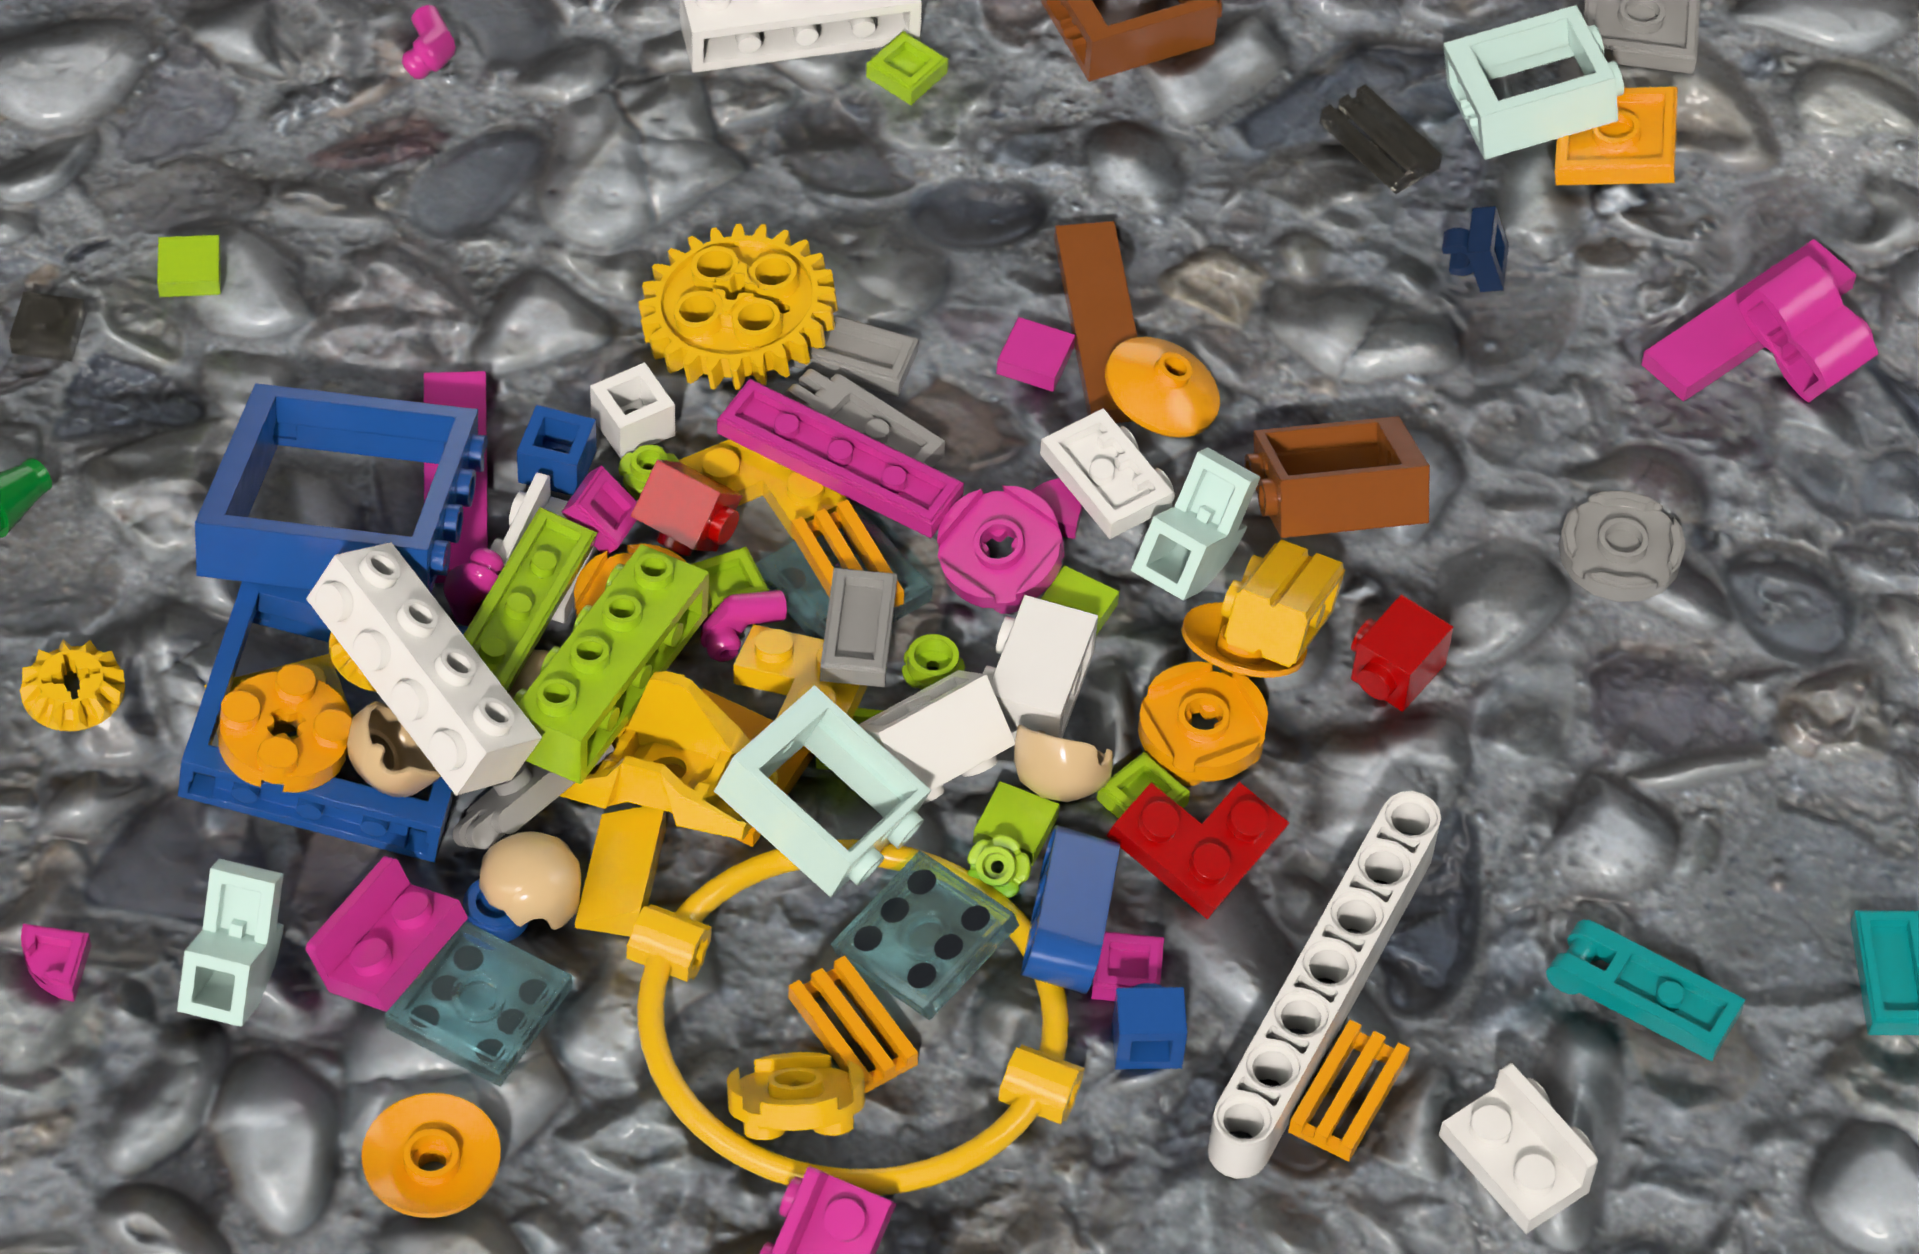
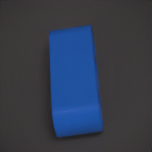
M1058 825L1054 827L1041 867L1022 963V976L1083 994L1088 993L1101 955L1120 850L1119 843Z

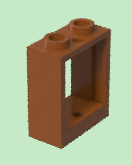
M1041 0L1043 7L1088 82L1214 45L1217 19L1222 16L1221 0H1178L1179 5L1107 26L1092 0Z
M1399 416L1254 430V453L1245 455L1244 468L1261 477L1255 489L1258 493L1260 511L1263 517L1270 516L1281 538L1429 523L1430 465Z

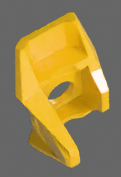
M654 672L633 716L612 742L614 751L591 770L581 785L574 783L560 797L606 809L608 806L629 802L672 813L675 824L678 827L744 840L752 826L720 798L714 790L733 756L751 741L740 727L693 680L686 678L683 674L674 672ZM665 764L680 765L686 772L679 779ZM776 771L768 777L775 785L778 781V773Z

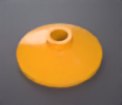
M1136 337L1119 344L1107 360L1105 381L1111 397L1124 414L1143 428L1163 436L1184 438L1202 433L1215 420L1220 408V394L1217 384L1206 366L1181 346L1160 338Z
M1223 602L1196 606L1188 611L1184 617L1181 632L1186 644L1201 658L1218 666L1223 673L1231 677L1233 673L1245 675L1248 678L1286 676L1299 670L1305 662L1307 649L1296 664L1293 663L1290 667H1286L1263 658L1260 650L1253 654L1227 644L1224 635L1229 618L1221 615Z
M444 1093L413 1095L392 1104L373 1121L362 1145V1168L370 1189L388 1207L414 1217L436 1218L448 1216L476 1203L492 1186L501 1163L499 1135L490 1118L479 1107L466 1099ZM433 1161L444 1165L443 1168L435 1171L421 1169L424 1164Z

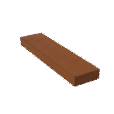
M1115 222L1055 226L1054 241L1072 334L1075 335L1074 346L1088 416L1104 408L1115 423L1134 422L1114 402L1105 381V366L1113 350L1122 342L1138 337Z

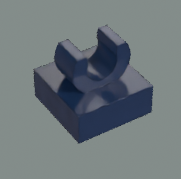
M1496 206L1472 208L1470 230L1451 228L1444 231L1442 252L1443 254H1451L1449 272L1451 275L1466 276L1474 273L1480 292L1503 291L1509 244Z

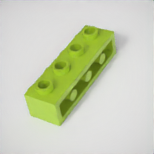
M643 544L638 547L625 565L618 564L612 570L603 594L593 606L586 605L580 611L575 621L573 632L561 648L555 646L548 652L542 664L540 675L528 690L524 688L519 690L513 698L542 736L539 743L526 759L527 762L580 785L633 716L654 672L667 671L708 616V571Z

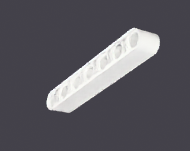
M1414 791L1400 792L1391 796L1383 805L1217 1102L1213 1114L1208 1154L1209 1160L1215 1169L1223 1175L1236 1179L1250 1178L1258 1174L1266 1166L1432 861L1441 821L1438 806L1428 796ZM1401 832H1407V833H1411V834H1414V835H1406V834H1403V833H1401ZM1373 880H1381V881H1385V882H1387V883H1389V884H1381V883H1377V882H1375V881H1373ZM1345 929H1355L1361 931L1362 933L1356 934L1348 932ZM1326 978L1333 980L1336 983L1327 984L1320 982L1317 979ZM1297 1028L1309 1034L1299 1035L1292 1033L1288 1029ZM1269 1079L1276 1081L1281 1085L1268 1086L1264 1085L1259 1080ZM1242 1131L1253 1137L1241 1139L1234 1137L1230 1132Z

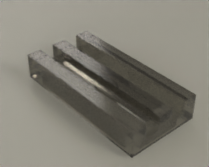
M1366 84L1357 88L1356 97L1352 98L1347 94L1340 98L1337 108L1328 105L1321 109L1319 123L1395 194L1440 169L1442 154ZM1348 119H1351L1353 122H1355L1367 135H1369L1371 137V142L1360 131H1358L1348 121ZM1389 154L1395 161H1397V162L1406 170V172H1403L1401 169H1399V168H1398L1387 156H1385V155Z

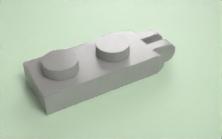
M808 369L799 378L800 385L792 384L783 393V395L932 468L944 457L945 440L840 374H835L829 380L817 371Z
M612 744L609 746V748L606 750V752L603 754V756L600 758L597 764H599L603 759H605L609 754H611L614 751V747ZM525 761L511 781L493 785L489 792L468 808L465 817L453 829V839L456 844L462 847L487 849L505 834H513L576 782Z

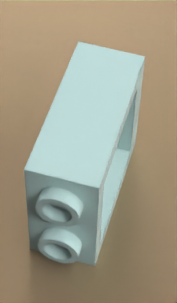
M1577 5L1443 43L1447 87L1484 160L1618 121L1617 96L1624 94V83L1620 69L1615 61H1606L1603 41L1597 26H1588ZM1572 56L1575 57L1584 76L1499 101L1488 82L1492 79Z
M814 685L733 756L714 792L828 896L832 897L849 880L857 886L861 885L881 864L884 856L880 851L889 843H892L899 849L916 833L924 822V819L917 812L931 792V789ZM803 746L811 751L884 817L849 850L768 778Z

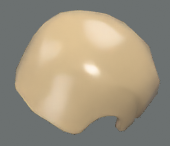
M375 701L353 716L347 743L349 759L356 772L377 791L392 797H408L418 793L441 778V775L387 705Z
M1019 725L1015 739L1014 764L1020 782L1041 798L1070 802L1092 795L1106 786L1112 774L1113 753L1110 749H1106L1105 754H1103L1092 744L1047 735L1044 731H1033L1024 725Z
M534 831L520 832L500 840L485 853L481 865L479 888L488 903L499 910H504L517 926L522 927L530 920L544 919L552 929L556 930L563 927L578 912L581 868L579 861L569 846L560 838Z

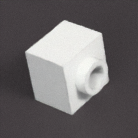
M645 362L590 385L591 417L596 419L597 426L620 459L626 453H633L639 446L655 445L675 436V404Z

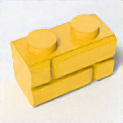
M1282 539L1272 546L1264 558L1254 554L1245 569L1242 581L1233 580L1222 604L1221 615L1229 618L1224 635L1227 644L1253 654L1260 650L1263 658L1286 667H1290L1293 663L1296 664L1333 613L1345 573L1343 562L1317 552L1311 557L1308 555V549Z

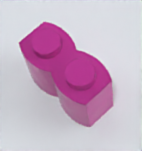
M1806 256L1755 290L1738 304L1741 314L1752 333L1764 347L1774 354L1776 363L1784 378L1794 391L1808 403L1879 354L1869 325L1843 305L1834 276L1810 256Z

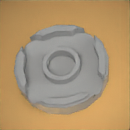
M1627 490L1602 491L1589 496L1588 502L1581 504L1577 509L1576 504L1567 513L1558 544L1561 563L1573 581L1591 594L1616 602L1643 601L1663 593L1677 579L1686 548L1683 530L1675 517L1671 521L1666 514L1661 512L1663 506L1652 498Z

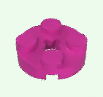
M1002 486L1004 491H992L983 494L982 489H979L960 498L947 511L941 521L937 537L939 546L938 559L947 584L959 597L975 606L993 608L1001 614H1011L1019 611L1024 595L1037 598L1053 583L1062 566V559L1065 556V545L1054 511L1044 499L1034 492L1018 486ZM1007 536L1014 538L1011 544L1013 552L1010 555L998 559L990 557V550L986 545L989 540L994 539L995 541L1002 542Z

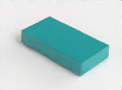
M1854 910L1850 925L1868 1035H1919V910Z

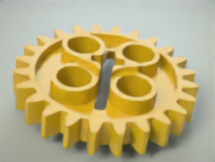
M741 223L735 225L732 236L723 237L721 232L714 227L710 231L711 241L704 244L696 237L690 236L688 237L690 251L684 253L670 248L668 250L670 266L654 264L652 270L655 281H646L642 284L645 299L638 302L645 342L650 343L654 359L665 358L667 371L670 374L684 368L687 383L690 384L698 380L703 374L708 375L710 389H716L724 377L732 378L735 390H741L745 377L754 376L758 383L765 386L767 384V372L773 369L786 378L790 376L788 362L793 359L806 365L810 363L808 347L823 349L826 346L823 331H831L835 328L833 312L838 311L832 270L825 268L823 254L816 253L811 255L809 241L806 239L791 246L790 234L786 229L778 233L773 239L768 238L765 224H761L753 236L745 235Z

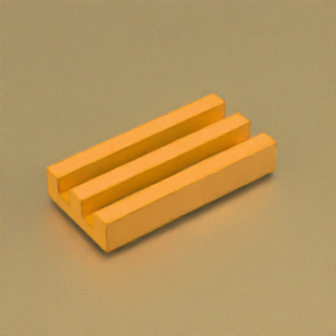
M848 499L837 503L836 511L829 514L826 508L815 511L814 520L806 522L803 516L791 520V535L829 598L834 567L816 537L821 535L825 537L839 560L842 569L863 570L840 533V528L843 529L868 571L893 573ZM898 580L894 608L904 604V589Z
M845 955L834 961L833 969L826 972L822 967L811 973V981L803 984L799 979L788 985L789 1000L840 1069L848 1072V1060L861 1067L864 1072L865 1094L918 1065L917 1050ZM841 985L895 1059L891 1060L838 989V986ZM821 995L824 997L844 1024V1028L876 1067L875 1070L867 1071L815 1001V998Z
M1349 1019L1292 1116L1288 1133L1348 1162L1405 1066L1410 1052V1047L1399 1042L1395 1048L1385 1044L1386 1036L1376 1031H1373L1371 1037L1360 1032L1362 1025ZM1355 1049L1361 1052L1319 1126L1315 1127L1309 1124L1352 1050ZM1375 1059L1384 1063V1068L1344 1137L1340 1139L1333 1136V1131Z

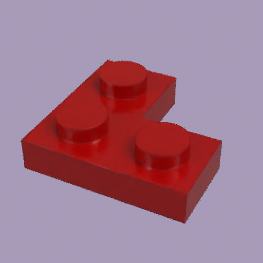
M1239 781L1201 824L1151 782L1113 824L1106 836L1113 842L1119 843L1121 849L1208 920L1289 825V822Z

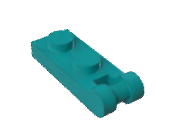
M1585 919L1578 921L1568 936L1567 944L1569 948L1566 953L1557 954L1546 971L1548 981L1561 992L1572 995L1580 993L1710 1061H1713L1741 1015L1746 999L1628 938L1594 921ZM1602 960L1608 963L1609 966L1604 971L1590 963Z

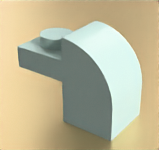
M1210 448L1197 452L1175 507L1153 517L1131 571L1183 601L1203 591L1227 564L1240 543L1247 528L1241 522L1261 477Z
M218 859L210 868L203 930L184 952L178 1012L240 1027L253 1014L262 1000L275 967L281 944L284 924L277 923L283 873L224 859Z

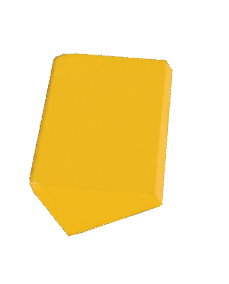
M641 806L601 815L575 920V928L631 936L637 916L643 906L648 907L666 833V811Z

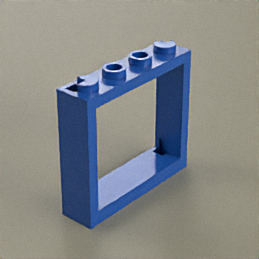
M255 383L195 521L196 576L312 590L336 554L392 542L431 593L437 575L447 576L451 554L450 542L458 543L460 540L463 526V507L472 506L476 485V472L484 471V454L488 445V438L486 435H478V409ZM278 445L439 464L412 537L250 518L248 516Z
M242 582L181 760L178 797L435 863L455 795L442 777L434 782L428 801L409 796L392 797L377 791L373 787L335 777L312 790L299 793L283 792L284 784H272L262 780L260 788L240 779L224 762L219 747L212 746L219 725L221 702L230 692L252 623L328 643L331 634L329 628L306 599L312 590ZM457 626L464 635L468 627Z

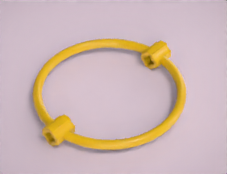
M860 839L836 840L849 850ZM889 843L880 851L884 859L878 866L879 868L900 871L911 875L921 869L930 870L936 876V884L950 889L976 906L987 908L990 917L1006 932L1024 957L1031 921L1009 898L994 889L993 886L967 874L968 870L962 866L922 850L908 846H902L897 849L892 843ZM774 849L753 856L718 874L690 895L675 912L650 904L648 907L643 906L634 922L633 930L627 943L626 959L644 965L637 1000V1021L642 1052L651 1077L675 1115L697 1138L724 1158L765 1179L788 1186L795 1176L803 1179L807 1168L811 1166L878 1196L911 1192L954 1179L986 1163L1013 1143L1037 1116L1062 1124L1063 1121H1067L1075 1104L1083 1081L1084 1068L1064 1060L1069 1032V1015L1065 989L1034 979L1041 1002L1042 1032L1039 1050L1023 1044L1019 1048L1016 1047L1008 1062L998 1101L1006 1103L1010 1107L994 1123L971 1140L950 1151L926 1160L874 1169L826 1167L798 1161L772 1152L751 1142L715 1117L690 1089L674 1061L668 1044L665 1029L664 1003L669 976L688 982L690 978L695 979L702 967L711 941L712 927L701 922L711 912L746 888L763 880L800 869L778 849Z

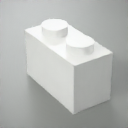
M1024 595L1016 618L1005 617L996 644V653L1001 654L996 668L987 665L983 674H986L1014 740L1016 739L1017 727L1019 725H1024L1033 731H1044L1047 735L1058 738L1063 737L1094 655L1098 615Z
M961 670L950 674L858 724L931 789L923 804L941 796L945 791L943 784L961 774L964 777L974 776L992 768L998 762L996 755L1015 745L1014 738L987 675Z

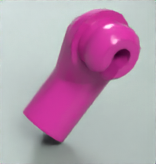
M433 5L422 6L413 13L411 20L419 37L413 42V48L406 51L402 56L404 68L413 78L419 80L425 79L431 71L438 72L455 54V41L440 12Z
M478 548L470 554L469 563L456 566L445 578L443 590L454 618L462 625H470L482 605V600L486 598L504 567L501 556L490 549Z
M781 590L727 596L703 623L701 628V644L707 648L710 658L719 662H725L736 657L741 647L739 636L748 625L784 621L787 614L784 593Z

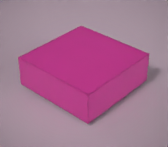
M1018 317L997 360L996 374L1054 392L1074 350L1075 335Z
M601 465L587 474L561 513L568 520L597 532L594 546L600 553L608 551L609 554L618 549L637 521V519L631 517L637 501Z
M1105 931L1101 955L1093 978L1091 999L1115 1002L1116 988H1132L1143 983L1160 985L1164 937Z

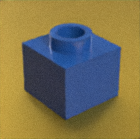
M536 405L517 449L518 483L531 485L535 474L539 472L550 476L551 491L573 496L587 476L597 451L596 419Z
M1143 983L1132 988H1116L1112 1018L1115 1070L1182 1069L1187 1040L1184 987H1163L1154 983Z

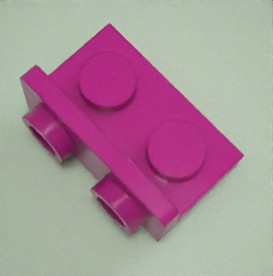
M384 856L307 942L306 951L328 992L387 1012L468 917L458 899L410 884L399 861L395 858Z
M809 1166L803 1179L795 1176L785 1191L779 1215L786 1219L776 1243L766 1242L759 1254H876L896 1203Z

